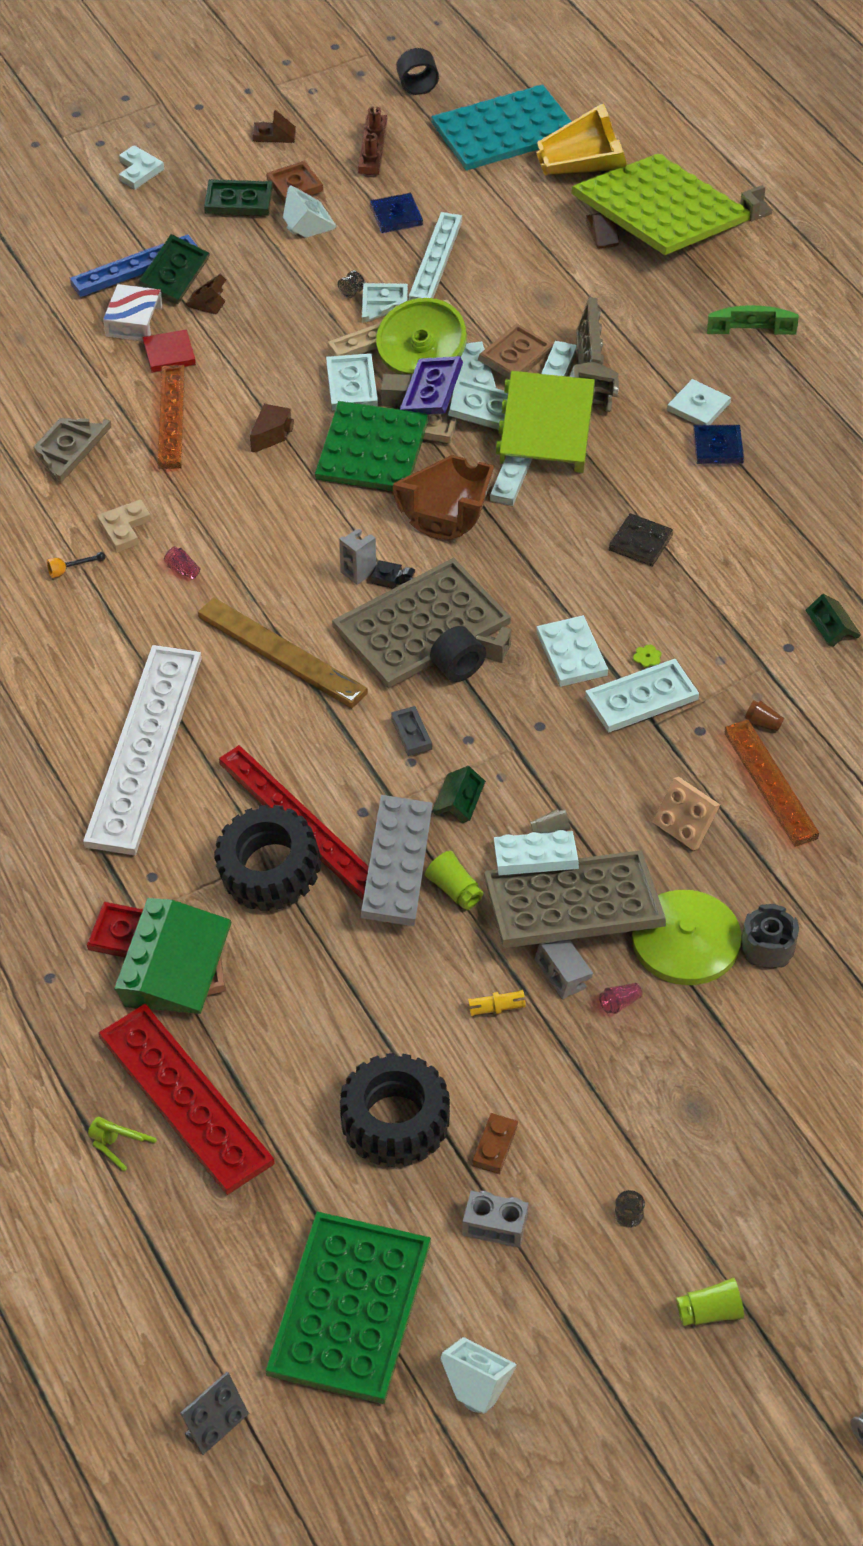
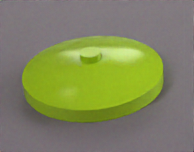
M417 298L401 303L383 318L377 330L376 343L381 360L391 371L396 374L411 375L412 378L419 359L461 357L467 343V330L461 314L449 303L434 298Z
M673 890L659 894L658 898L666 918V926L632 931V946L640 963L656 977L679 985L705 984L723 976L736 962L741 946V929L734 913L717 898L694 890Z

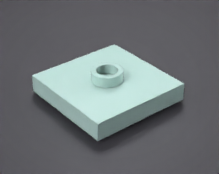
M692 379L668 404L667 411L707 429L730 404L731 397Z

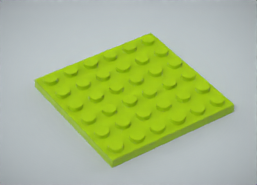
M655 154L625 167L572 186L571 190L572 195L664 255L750 220V211L745 209L743 205L732 201L727 195L718 192L711 185L702 182L694 174L683 170L681 166L672 163L661 154Z

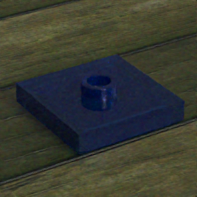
M411 193L370 200V207L381 233L423 225V218Z
M740 425L693 426L697 464L744 463Z

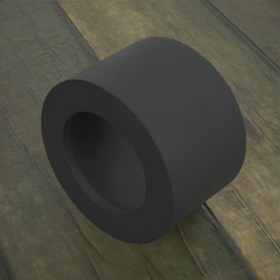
M413 48L405 51L398 58L396 63L397 73L402 88L411 95L426 94L436 87L439 81V73L433 55L428 50ZM426 66V68L420 73H408L411 69L415 67Z
M456 626L445 631L434 642L430 651L431 661L452 682H461L471 677L482 666L486 658L485 647L464 626Z

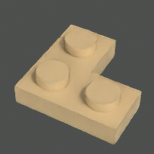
M140 499L97 515V519L115 551L120 552L139 545L138 537L132 528L150 522L151 516Z

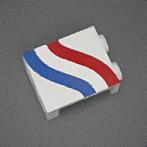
M117 284L103 319L105 336L143 341V337L151 336L149 322L155 309H162L161 290Z

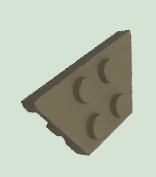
M60 418L34 446V452L57 481L62 483L109 431L111 421L103 419V423H90L89 419L73 420L71 418Z

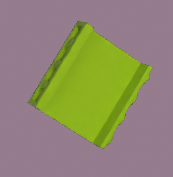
M511 371L510 380L506 379L504 393H508V398L502 402L501 413L505 414V419L500 420L499 434H502V441H497L496 455H500V464L504 463L506 456L575 463L574 472L584 473L595 379Z

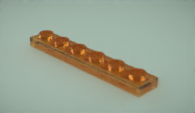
M184 365L161 366L158 469L182 468Z
M747 719L726 726L724 734L794 847L817 840L819 831L750 721Z

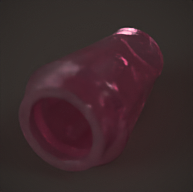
M174 546L164 557V562L168 568L191 579L196 578L201 570L183 548Z
M637 983L605 988L604 992L600 993L599 996L601 1007L608 1014H617L642 997V990Z

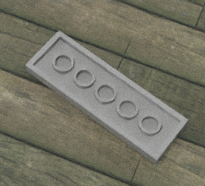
M381 795L360 918L408 926L415 925L433 803Z

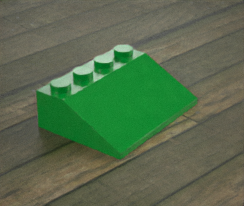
M147 898L114 988L124 1007L139 1008L146 1004L153 1010L201 1014L232 924L231 920L175 900Z

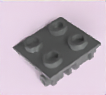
M226 1372L180 1414L187 1425L186 1438L191 1443L195 1441L200 1453L204 1455L239 1424L249 1412L229 1372Z

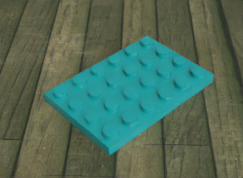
M543 84L431 116L432 125L466 171L539 150L538 141L572 122Z

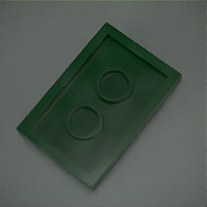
M209 179L204 204L205 214L269 216L273 189L272 181Z
M170 234L139 280V286L161 290V297L178 305L209 259L210 253Z

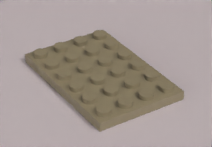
M455 558L332 620L333 628L387 688L434 665L430 659L431 648L438 637L448 629L464 626L476 638L477 635L486 637L501 629L502 626L505 627L511 624V616Z
M642 850L579 858V869L498 875V869L484 871L485 882L503 948L665 927L666 918Z

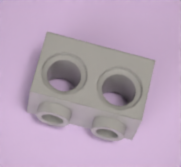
M471 1191L463 1218V1236L520 1248L528 1218V1203L515 1197L504 1198L494 1196L487 1191ZM480 1211H483V1212H486L487 1215L480 1216V1215H477L476 1213H477V1212H480ZM514 1218L516 1221L508 1222L505 1219Z

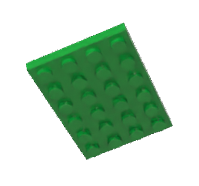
M317 1211L267 1364L266 1376L385 1404L431 1246V1237Z

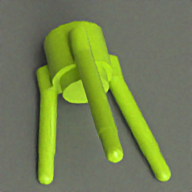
M102 1117L95 1118L88 1131V1136L94 1139L93 1147L101 1150L122 1171H126L127 1167L105 1146L107 1143L113 1144L118 1134L141 1142L145 1140L152 1143L157 1142L155 1137L119 1126Z

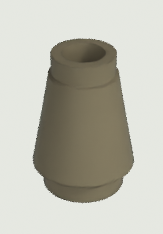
M556 809L534 821H530L533 832L537 833L571 830L565 809L560 811Z

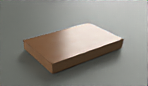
M516 323L479 354L478 360L510 379L511 371L528 372L551 352L553 345Z

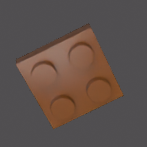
M305 160L266 173L267 181H272L273 189L284 203L286 202L287 191L290 185L310 196L323 191L322 182Z

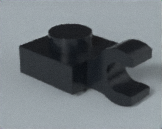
M379 560L371 576V583L395 588L396 584H403L413 579L415 569L405 567L402 570V565Z

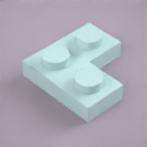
M135 145L119 155L120 162L129 167L119 174L120 181L134 190L164 170V162Z

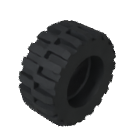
M262 805L256 810L252 808L245 810V814L242 816L236 815L231 819L233 823L231 825L226 824L222 829L223 836H219L215 844L217 848L214 851V859L225 889L239 904L244 902L245 907L255 909L258 906L260 911H269L270 907H275L276 910L284 908L283 905L287 903L292 905L298 902L297 898L300 895L304 897L310 891L309 885L313 886L318 879L316 873H319L321 869L320 851L312 828L303 816L297 815L296 811L289 808L284 811L283 806L274 805L273 808H269L268 805ZM276 844L291 849L285 861L271 870L254 871L245 867L249 857L256 850L264 846Z
M388 1053L383 1058H380L378 1055L370 1058V1063L368 1064L365 1062L359 1064L356 1067V1073L351 1072L346 1078V1084L342 1086L340 1093L341 1128L343 1135L346 1136V1142L351 1148H356V1154L365 1159L368 1156L370 1157V1162L380 1165L381 1162L387 1163V1167H395V1164L403 1163V1166L412 1165L413 1160L417 1159L421 1162L428 1158V1152L434 1153L440 1147V1142L445 1140L450 1121L449 1092L447 1091V1084L444 1078L439 1077V1071L431 1065L427 1067V1061L421 1058L414 1060L411 1059V1055L403 1053L402 1056ZM394 1096L410 1099L421 1108V1111L415 1117L402 1123L383 1122L369 1112L376 1102Z

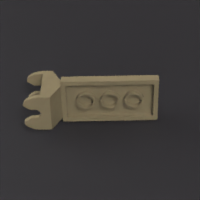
M588 297L576 329L578 364L573 366L569 377L595 379L592 403L604 405V411L611 412L612 397H617L619 377L617 372L603 365L604 355L601 354L603 339H600L602 324L599 323L601 309L598 308L597 298Z

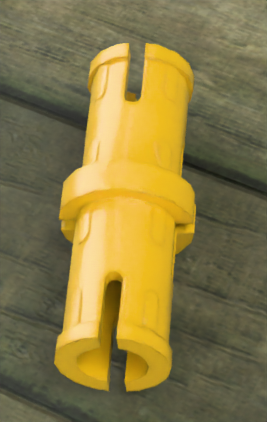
M523 990L505 994L494 992L492 993L493 996L468 999L469 1006L481 1005V1007L470 1009L471 1017L490 1012L501 1014L502 1010L526 1008L525 1000L513 1001V999L524 997Z

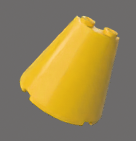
M604 104L597 106L537 142L540 151H537L536 154L544 176L612 171L627 165L619 139H616Z

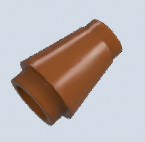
M753 700L744 717L749 720L750 724L776 731L780 729L784 721V717L780 716V714L761 700L760 702Z

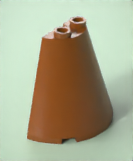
M450 455L393 484V493L400 512H404L411 520L409 523L423 534L445 540L461 537L475 526L480 517L494 465L479 462L477 466L473 467L467 462L466 458Z

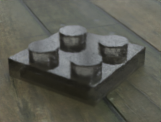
M630 513L609 543V551L653 567L672 538L673 529Z

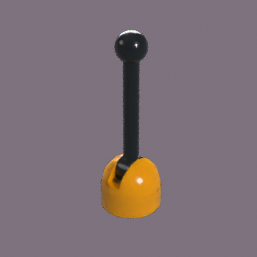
M98 552L95 556L66 563L60 558L47 559V568L50 577L55 578L63 575L67 567L95 560L101 562L105 560L106 556L103 552Z

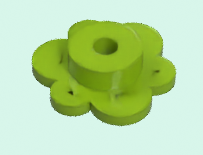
M648 644L644 648L638 647L636 649L633 660L636 663H641L642 667L645 668L660 664L662 653L656 650L655 646Z

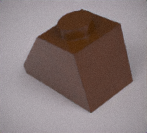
M269 404L263 405L250 433L251 452L256 453L285 441L288 432L291 433L294 427V419L291 418L290 408Z

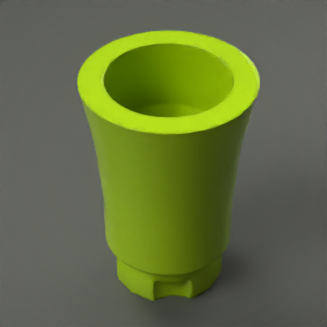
M446 851L440 854L426 869L425 877L442 889L463 909L469 910L473 908L484 895L483 891L478 887V883L461 865L453 851Z
M734 1277L707 1288L688 1292L687 1295L676 1298L679 1317L683 1326L744 1319L743 1304Z

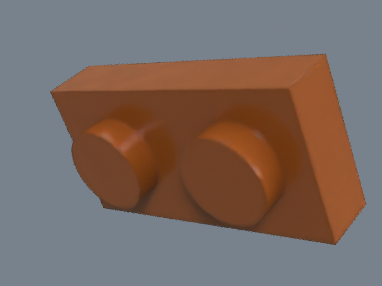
M490 1113L473 1158L474 1167L497 1174L501 1173L518 1128L517 1120Z

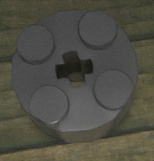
M763 904L759 906L758 910L753 911L751 914L748 913L744 922L741 940L746 960L750 964L764 967H784L789 964L790 959L794 956L799 934L797 918H793L788 914L785 907L775 904Z

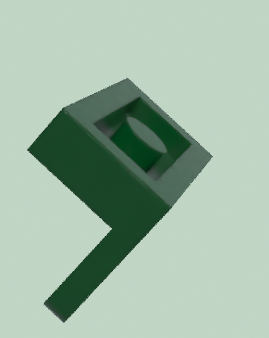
M825 594L820 595L806 609V612L828 645L834 647L847 634L855 638L861 636V633L840 602Z
M469 765L448 773L432 812L438 815L450 811L462 823L470 821L486 781Z

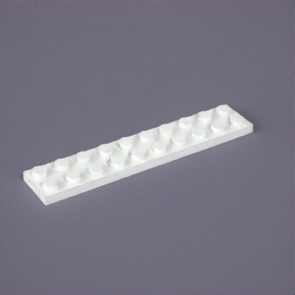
M152 645L83 841L85 848L136 856L202 659L201 652Z

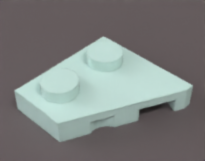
M363 283L362 323L385 316L393 308L406 302L408 284Z

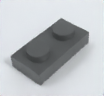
M415 706L391 712V720L408 756L432 750V741Z

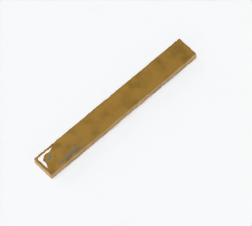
M215 597L198 611L200 619L351 709L368 694V688Z

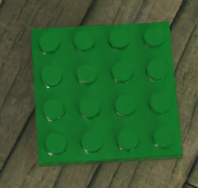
M338 401L315 472L316 480L393 491V484L413 474L429 421L428 414Z

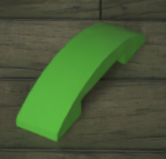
M747 305L729 307L708 314L707 334H729L730 328H773L774 335H796L799 315L791 311L769 306Z

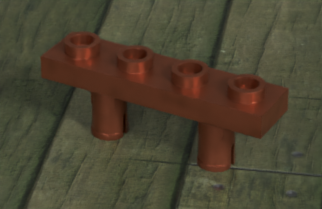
M374 107L368 108L358 174L379 175L387 128V115H381L379 107H376L375 114Z

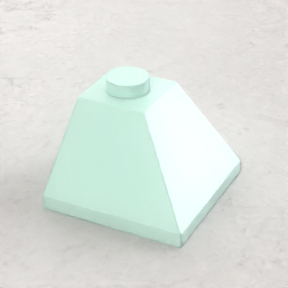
M292 185L289 186L283 218L288 224L287 228L294 235L300 234L307 238L336 228V224L319 200Z
M464 1337L442 1352L441 1361L456 1399L463 1402L467 1409L476 1413H486L495 1405L517 1364Z

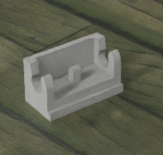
M361 529L351 532L346 537L342 536L339 538L341 573L357 585L371 576L376 567V538L370 534L362 540L356 539V537L362 534Z
M570 940L539 944L535 961L562 1000L587 987L583 981L591 979L593 972Z

